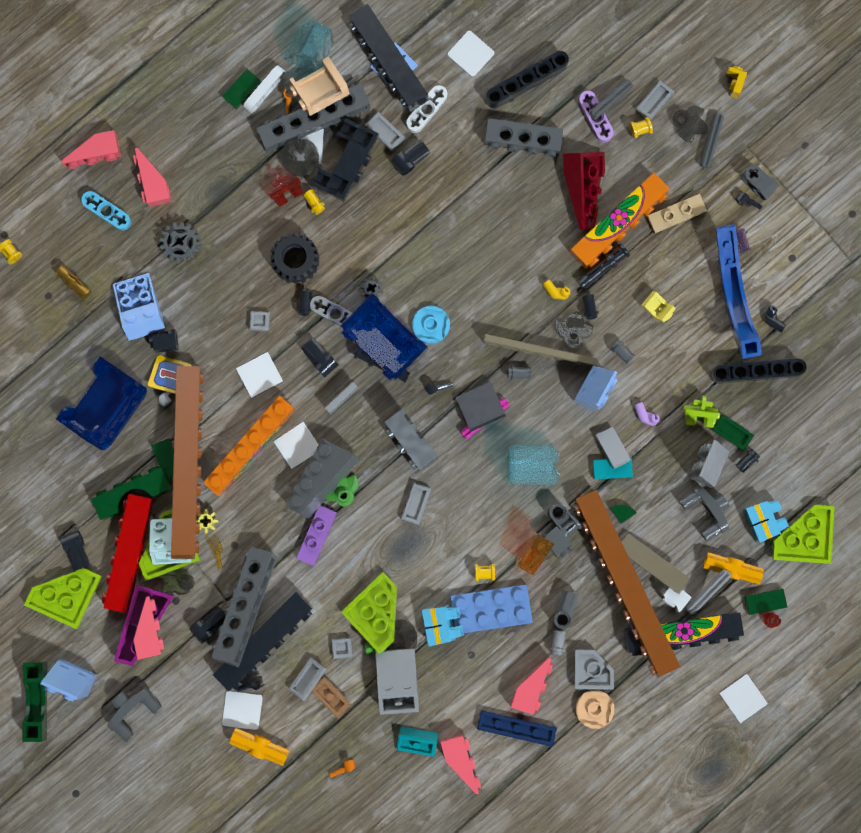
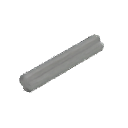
M723 569L687 606V611L694 615L731 577L730 572Z

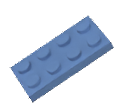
M527 584L450 596L452 607H458L460 611V618L454 619L455 626L462 625L464 633L533 623Z

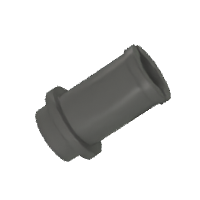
M617 340L611 346L612 352H615L627 364L635 354L623 345V341Z
M512 365L507 368L508 379H531V367H514Z

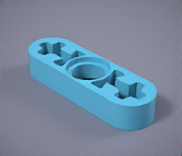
M88 191L83 194L82 204L88 210L119 230L124 231L131 226V218L128 214L95 192ZM94 196V201L99 204L98 208L92 203L88 205L87 198ZM105 206H110L112 209L111 214L108 216H104L101 213L102 208ZM115 214L121 219L126 217V224L119 226V221L114 218Z

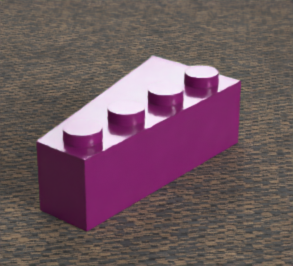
M136 585L114 662L133 666L137 660L134 637L146 596H150V600L154 599L156 611H153L154 619L158 618L160 621L174 595Z

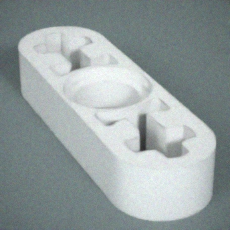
M277 65L246 100L243 107L250 113H253L283 79L286 71Z
M440 85L433 87L428 93L431 100L415 109L408 117L407 128L410 132H420L447 100V90L445 87ZM442 91L443 98L438 97L434 104L432 101L436 97L435 92L439 93ZM424 105L432 107L433 110L430 114L422 112L421 109ZM417 113H419L422 117L418 122L419 127H411V121H416L419 118Z

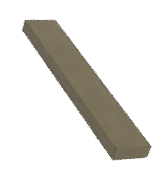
M485 334L483 342L491 346L591 368L597 366L598 361L597 358Z

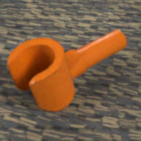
M285 87L283 92L286 98L285 113L290 114L291 99L294 96L287 94Z
M354 760L343 761L344 768L329 773L330 777L332 778L341 773L354 770Z

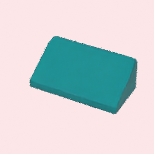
M401 726L396 750L434 757L438 733Z

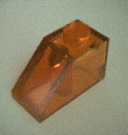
M539 534L535 535L523 544L515 556L517 567L534 575L555 544Z

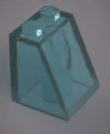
M316 21L300 25L283 59L311 73L319 70L323 65L322 60L327 57L334 43L332 29Z
M510 445L509 486H556V482L560 480L559 470H556V463H559V451H556V446Z

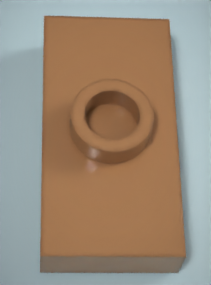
M323 677L311 691L336 718H339L352 705L326 677Z

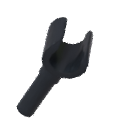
M741 193L735 198V201L741 206L747 202L758 209L762 208V205L750 199L747 193Z
M430 382L425 386L428 394L432 395L441 389L452 387L453 384L449 382L436 386L434 382Z
M257 676L247 685L239 687L237 692L239 693L247 689H260L265 685L257 683V680L262 678V676Z

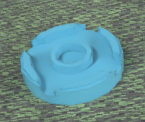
M426 306L414 315L412 321L413 332L420 341L427 344H436L447 336L450 329V320L441 308Z

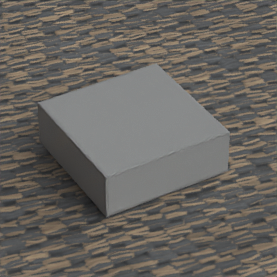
M251 311L249 330L269 332L270 312Z
M351 638L332 639L333 659L353 657Z

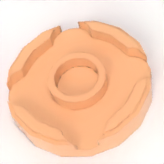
M589 690L578 698L576 715L584 726L591 729H600L612 720L614 704L605 692Z

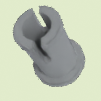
M553 631L552 648L549 650H551V654L562 655L565 652L563 647L566 632Z

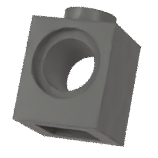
M557 526L541 538L556 557L559 554L563 557L571 550L569 546L572 543Z

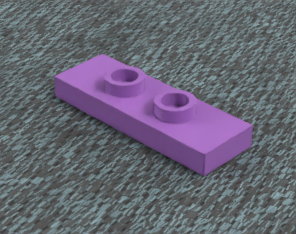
M322 506L317 509L296 559L315 566L336 517V512Z

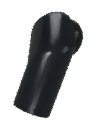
M771 305L765 309L766 323L782 333L786 324L777 320L778 309Z

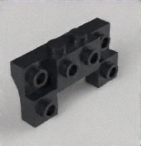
M347 118L344 119V124L340 132L338 131L337 137L348 144L332 174L318 168L315 179L310 183L312 188L326 195L329 194L342 202L345 201L354 184L360 182L363 176L361 171L364 166L367 167L372 159L370 152L379 137V133L354 123Z

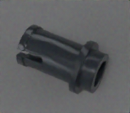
M300 291L299 307L296 309L298 315L309 316V313L312 312L310 309L312 292Z
M594 295L582 297L586 320L598 318L599 311H596Z
M753 449L748 450L747 454L735 466L742 473H745L750 466L759 461L760 456Z

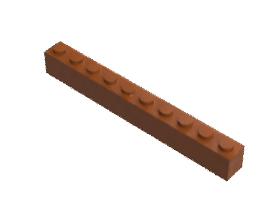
M177 366L171 559H195V553L199 554V542H195L196 534H200V522H196V515H200V503H196L197 496L201 494V484H197V477H201V466L197 465V460L202 455V447H198V440H202V428H198V421H202L203 410L199 409V403H203V391H199V384H203V373H200V366Z
M595 490L575 499L574 510L577 516L581 515L583 523L581 524L585 533L590 534L592 549L598 551L600 556L598 558L599 564L608 573L606 576L607 581L616 590V593H614L615 598L619 604L622 603L625 609L623 615L626 621H630L633 626L631 629L635 640L639 639L642 645L639 648L643 657H647L650 662L648 668L652 676L656 675L658 679L678 670L681 667L598 491Z

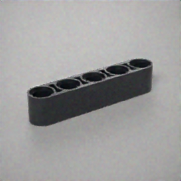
M557 51L490 88L486 93L487 106L492 109L499 108L560 74L567 68L569 62L568 54L564 51ZM561 58L565 63L558 65L555 60ZM544 67L548 70V73L542 74L538 69ZM530 77L532 82L525 83L522 78ZM514 86L516 90L514 92H508L506 90V87ZM491 95H497L499 97V100L494 102L491 101L489 97Z
M798 358L722 364L712 369L710 377L717 384L796 378L806 372L807 365L804 360ZM793 363L800 366L799 373L793 371ZM774 365L781 367V374H776L773 371ZM756 366L762 369L761 376L754 373ZM736 368L743 370V377L736 376ZM718 369L724 372V379H719L716 376Z

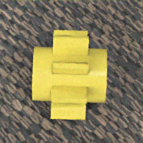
M205 509V514L202 515L200 513L198 515L199 519L196 522H200V530L205 528V533L208 534V529L216 530L214 524L219 521L213 518L216 515L215 512L208 515V510ZM206 516L208 519L211 520V523H208L207 527L205 524L202 523V520H205Z

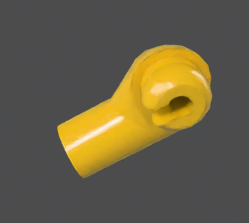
M551 280L543 284V287L553 299L564 300L571 293L568 287L556 288Z

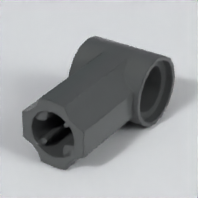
M562 590L555 615L552 619L553 625L556 628L564 629L570 626L578 594ZM559 615H564L567 619L564 626L557 623Z

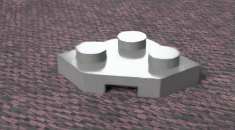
M575 650L574 689L614 690V669L595 650Z

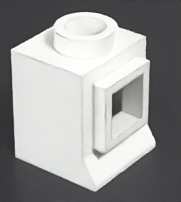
M666 585L660 590L661 596H663L662 600L670 607H675L676 612H680L692 598L685 591L678 595Z

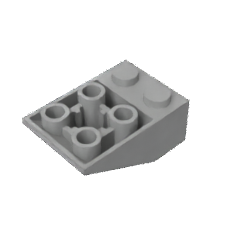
M716 440L701 446L697 454L700 458L696 464H693L690 470V474H692L691 480L714 488L729 451Z
M415 648L386 650L381 654L376 651L380 715L419 712Z

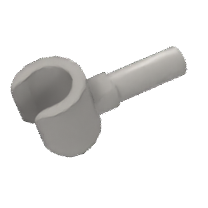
M166 391V393L159 396V403L163 407L172 402L168 397L171 395L170 392Z

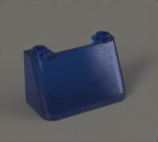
M373 293L340 326L343 330L341 334L348 341L350 339L355 341L384 370L382 374L389 381L392 379L396 381L428 351V346L422 340H417V337L387 307L383 306Z
M100 356L92 369L93 374L97 377L76 408L72 406L63 408L56 420L100 450H106L112 445L144 400L147 389Z

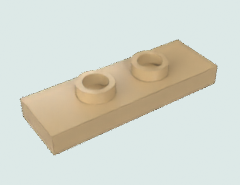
M698 194L650 214L647 218L654 234L706 213L707 209L701 195Z

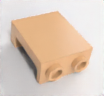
M329 57L322 60L324 67L295 82L293 77L289 79L291 83L289 89L294 97L298 96L300 99L298 103L303 111L307 110L310 116L350 94L347 83Z

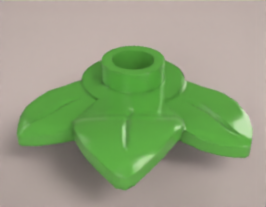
M352 475L348 478H343L337 484V488L330 492L326 499L328 501H336L342 507L351 505L354 501V493L359 486L357 477ZM347 494L346 499H341V496Z

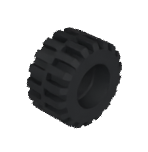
M289 233L287 237H284V235L280 237L281 240L274 243L275 247H272V255H270L271 264L276 274L282 280L284 279L288 283L294 282V284H298L301 281L304 283L306 279H311L313 274L317 272V266H319V253L314 242L305 235L301 236L300 233H296V235ZM292 249L304 251L306 254L305 263L295 269L287 267L284 263V257L288 251Z

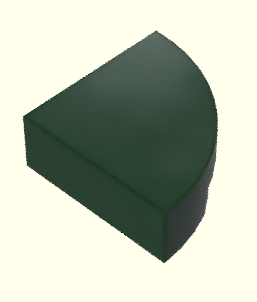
M615 505L610 508L620 524L637 513L627 505Z

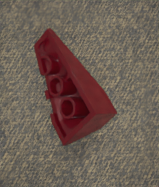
M605 152L563 153V173L579 229H593L596 224L599 208L597 197L602 191V188L599 187L601 177L605 175Z

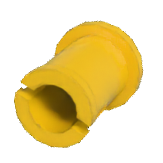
M313 189L303 195L312 208V213L317 215L325 210V204L319 200Z

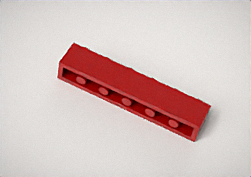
M128 494V498L125 497L124 517L121 516L119 520L121 531L120 535L116 536L114 543L117 549L110 561V566L113 567L111 574L108 573L106 585H108L107 593L104 592L102 597L104 609L128 613L154 499Z

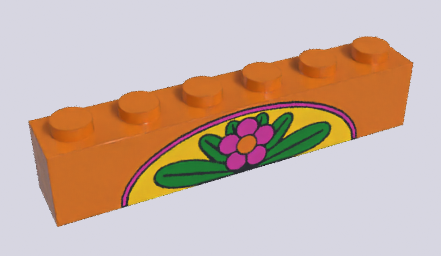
M653 173L583 237L569 253L585 269L588 266L592 268L599 261L598 256L602 253L607 254L613 248L611 244L616 240L620 242L627 235L626 231L630 227L634 229L641 222L639 219L643 215L647 217L655 209L653 206L657 202L661 204L668 197L669 187Z
M279 395L203 484L220 497L294 413L295 409Z

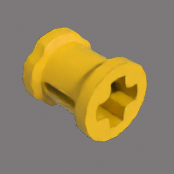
M645 117V120L639 122H630V130L634 139L638 135L653 133L649 117Z
M11 239L0 244V252L5 256L9 265L21 258L22 253L15 249Z
M475 564V581L477 582L479 579L495 581V565L479 566Z

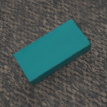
M630 458V462L615 469L612 468L608 459L593 460L594 480L633 477L632 458Z

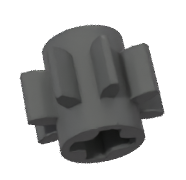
M375 277L372 278V281H368L365 278V285H360V288L365 290L361 296L367 295L368 301L374 297L378 300V293H383V290L378 288L382 285V282L376 283ZM368 286L375 287V292H367Z

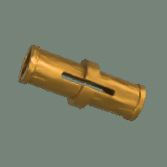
M64 265L58 268L55 274L67 284L69 289L75 291L83 300L90 295L91 290L80 281L78 276H74Z

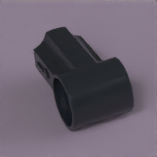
M419 140L405 152L402 151L394 156L391 163L402 176H405L415 168L417 163L427 157L430 151L425 143Z
M314 338L301 348L324 378L339 366L328 352L326 353Z
M79 530L60 537L61 545L65 553L68 554L74 572L91 566L84 549L85 543Z
M218 606L208 616L200 619L189 629L201 644L213 636L214 632L223 625L226 618L225 611Z

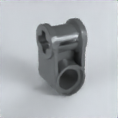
M757 165L749 166L743 171L741 176L742 181L759 198L765 201L779 186L772 177L768 176ZM751 172L754 173V176H753L752 179L749 177V175H750Z
M553 504L549 507V518L568 540L570 535L576 530L583 528L563 505ZM555 507H559L562 510V515L559 518H555L552 514Z

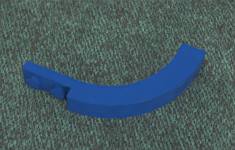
M731 224L715 227L721 286L736 345L743 359L762 355L760 337L750 315L742 281L736 226Z

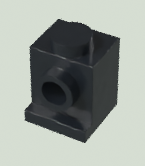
M171 329V333L159 331L157 335H152V337H149L150 348H153V351L156 353L178 351L177 331Z

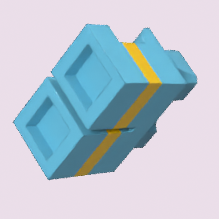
M778 500L765 501L743 509L749 525L766 519V521L750 527L756 543L781 534L780 531L788 527L785 517L775 520L773 513L782 510Z
M443 606L422 610L425 627L442 625L425 629L428 646L451 642L464 635L462 625L453 627L452 619L460 618L458 607Z

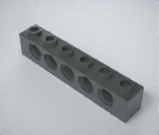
M354 83L347 86L350 94L329 105L336 108L335 111L331 113L326 112L325 107L316 112L318 117L315 120L308 118L309 113L307 110L303 111L301 107H297L293 113L288 115L284 113L272 122L265 121L261 123L257 131L266 152H271L343 121L345 118H350L371 109L362 84L357 85ZM350 98L353 102L350 105H345L343 100ZM295 120L301 122L300 126L296 128L292 127L291 123ZM276 128L283 129V133L280 135H275L273 132Z
M250 547V550L246 553L243 570L239 572L238 584L232 592L230 606L225 611L226 618L223 625L219 628V637L217 643L213 645L211 658L239 668L277 560V556L273 553ZM259 566V570L253 574V569ZM250 584H252V589L249 592H247V587ZM246 602V607L240 610L241 604ZM236 621H239V626L236 629H234V623ZM233 639V644L227 648L228 641Z

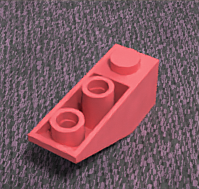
M112 130L94 134L64 158L62 164L66 168L68 167V169H76L82 164L95 165L98 164V161L102 160L108 162L117 160V157H121L116 132Z
M135 148L136 154L133 155L135 166H139L140 173H137L139 184H143L144 191H141L143 202H147L149 207L172 202L166 180L142 152Z
M146 596L134 637L138 660L161 655V650L164 649L163 639L158 638L157 630H160L158 618L154 619L153 611H156L154 599L150 600V596Z
M547 657L516 687L510 704L511 708L532 715L534 711L538 712L541 700H538L540 692L544 693L547 682L544 681L546 674L550 675L553 663H550L551 658Z
M463 735L441 740L447 764L475 794H479L478 788H481L479 777H474L473 769H476L473 757L469 758L467 750H471L468 738L464 739Z

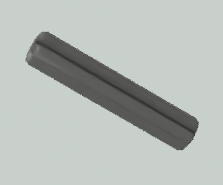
M625 79L589 111V115L593 119H597L633 87V84L628 79Z
M715 113L701 158L700 166L703 168L711 166L724 116Z

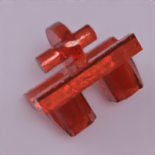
M276 173L274 176L277 180L273 181L271 185L273 188L279 184L280 186L267 193L270 199L274 200L281 207L288 202L283 193L290 190L293 197L296 198L303 194L300 186L301 181L297 176L284 183V181L290 179L289 176L285 174L280 177Z

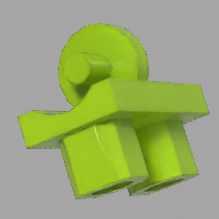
M702 395L700 400H693V405L696 406L684 405L683 411L687 425H696L698 416L704 417L703 426L714 428L716 419L720 418L718 409L708 408L713 406V402L706 401V395Z

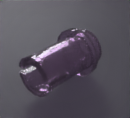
M745 228L736 230L739 254L751 250L746 235L748 232H745Z

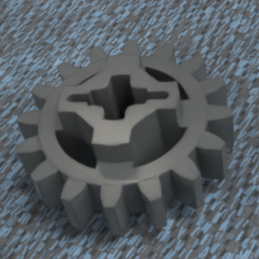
M174 222L173 228L167 226L168 232L162 231L164 238L159 240L161 243H164V245L160 246L161 250H166L164 256L170 255V261L176 258L178 264H180L181 259L185 263H188L189 257L194 260L193 254H199L196 248L202 246L200 242H197L201 239L200 235H195L198 232L197 229L191 230V224L185 227L184 222H181L180 226ZM177 231H186L183 234L177 233ZM170 236H171V237H172V242H171V244H169V246H168V241H169V238H170ZM180 239L184 245H179L177 241ZM192 239H193V245H192V248L190 249V248H189V244H190V242H191ZM177 252H184L185 254L178 255V254H176V253H177Z

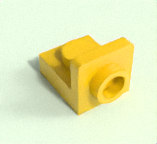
M736 66L729 67L726 72V76L735 78L732 79L729 87L732 90L730 96L734 98L739 97L747 72Z

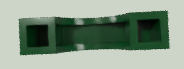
M159 466L153 467L148 470V474L143 476L137 474L131 477V481L128 483L119 482L113 485L114 489L110 491L104 489L95 493L96 497L91 500L99 519L106 520L122 513V504L125 497L134 490H145L152 497H158L173 490V485L166 469L159 468Z
M47 662L23 663L26 710L22 722V742H43L47 740V690L41 684V681L47 675Z

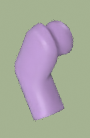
M643 402L634 405L640 422L650 426L656 425L659 422V415L646 412Z

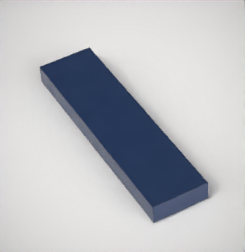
M481 710L477 730L553 747L557 727Z

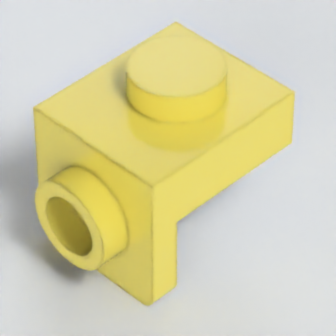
M652 291L641 305L655 320L661 322L670 319L676 309L673 305L668 304L656 291Z

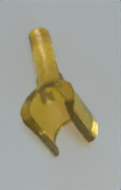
M219 541V549L215 550L213 543L210 544V548L215 553L218 569L223 568L221 560L223 545Z

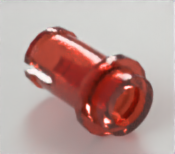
M768 613L764 617V624L769 628L778 627L781 624V618L779 619V616L775 613Z

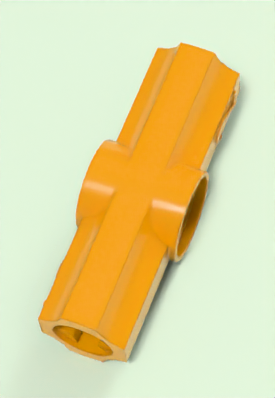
M707 552L703 563L704 569L717 573L726 569L731 574L730 578L735 580L741 579L760 585L764 574L763 568L746 564L742 560L731 557L726 558Z
M235 728L229 742L232 746L248 751V754L254 757L267 759L281 766L284 765L290 751L287 748L272 743L271 740L263 736L253 735L238 728Z

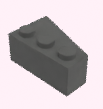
M404 408L385 421L387 427L385 432L391 439L394 437L397 440V448L402 454L406 452L410 458L407 461L414 470L417 468L420 471L438 458L425 437L417 429V426L408 417Z

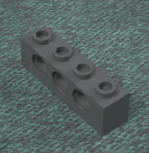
M488 118L485 145H488V148L491 149L503 147L511 152L524 150L527 154L535 155L538 152L544 153L547 157H555L561 151L563 129ZM504 132L508 133L510 135V138L507 140L501 139L500 134ZM525 135L529 140L523 143L519 140V136ZM539 138H545L547 140V144L540 145L537 142V140Z

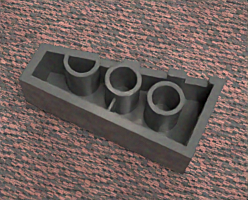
M322 438L285 506L309 519L322 505L329 493L337 488V484L348 476L350 470L361 459Z

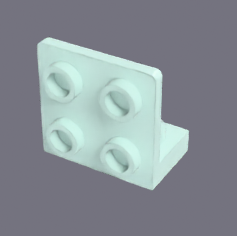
M172 518L150 521L149 553L153 565L192 562V559H171Z

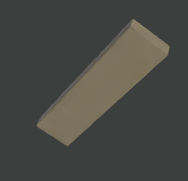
M629 533L623 539L622 544L629 559L678 595L691 580Z

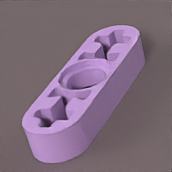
M584 91L580 95L579 105L597 140L602 143L609 142L613 136V128L605 113L601 114L600 121L595 122L591 119L587 111L590 106L587 102H583L585 96L592 98L590 102L592 108L599 101L592 91ZM605 122L602 126L604 131H609L607 137L600 135L602 130L599 125Z

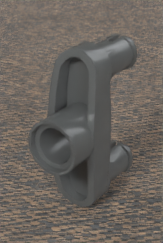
M697 485L692 489V492L679 500V503L685 510L700 501L710 513L714 523L701 532V535L707 542L719 533L723 534L729 530L727 520L722 511L730 507V505L720 492L712 497L703 487Z
M146 687L131 697L122 691L111 702L117 709V712L109 721L107 727L111 731L114 730L125 742L134 733L122 721L138 703H143L153 714L162 707Z

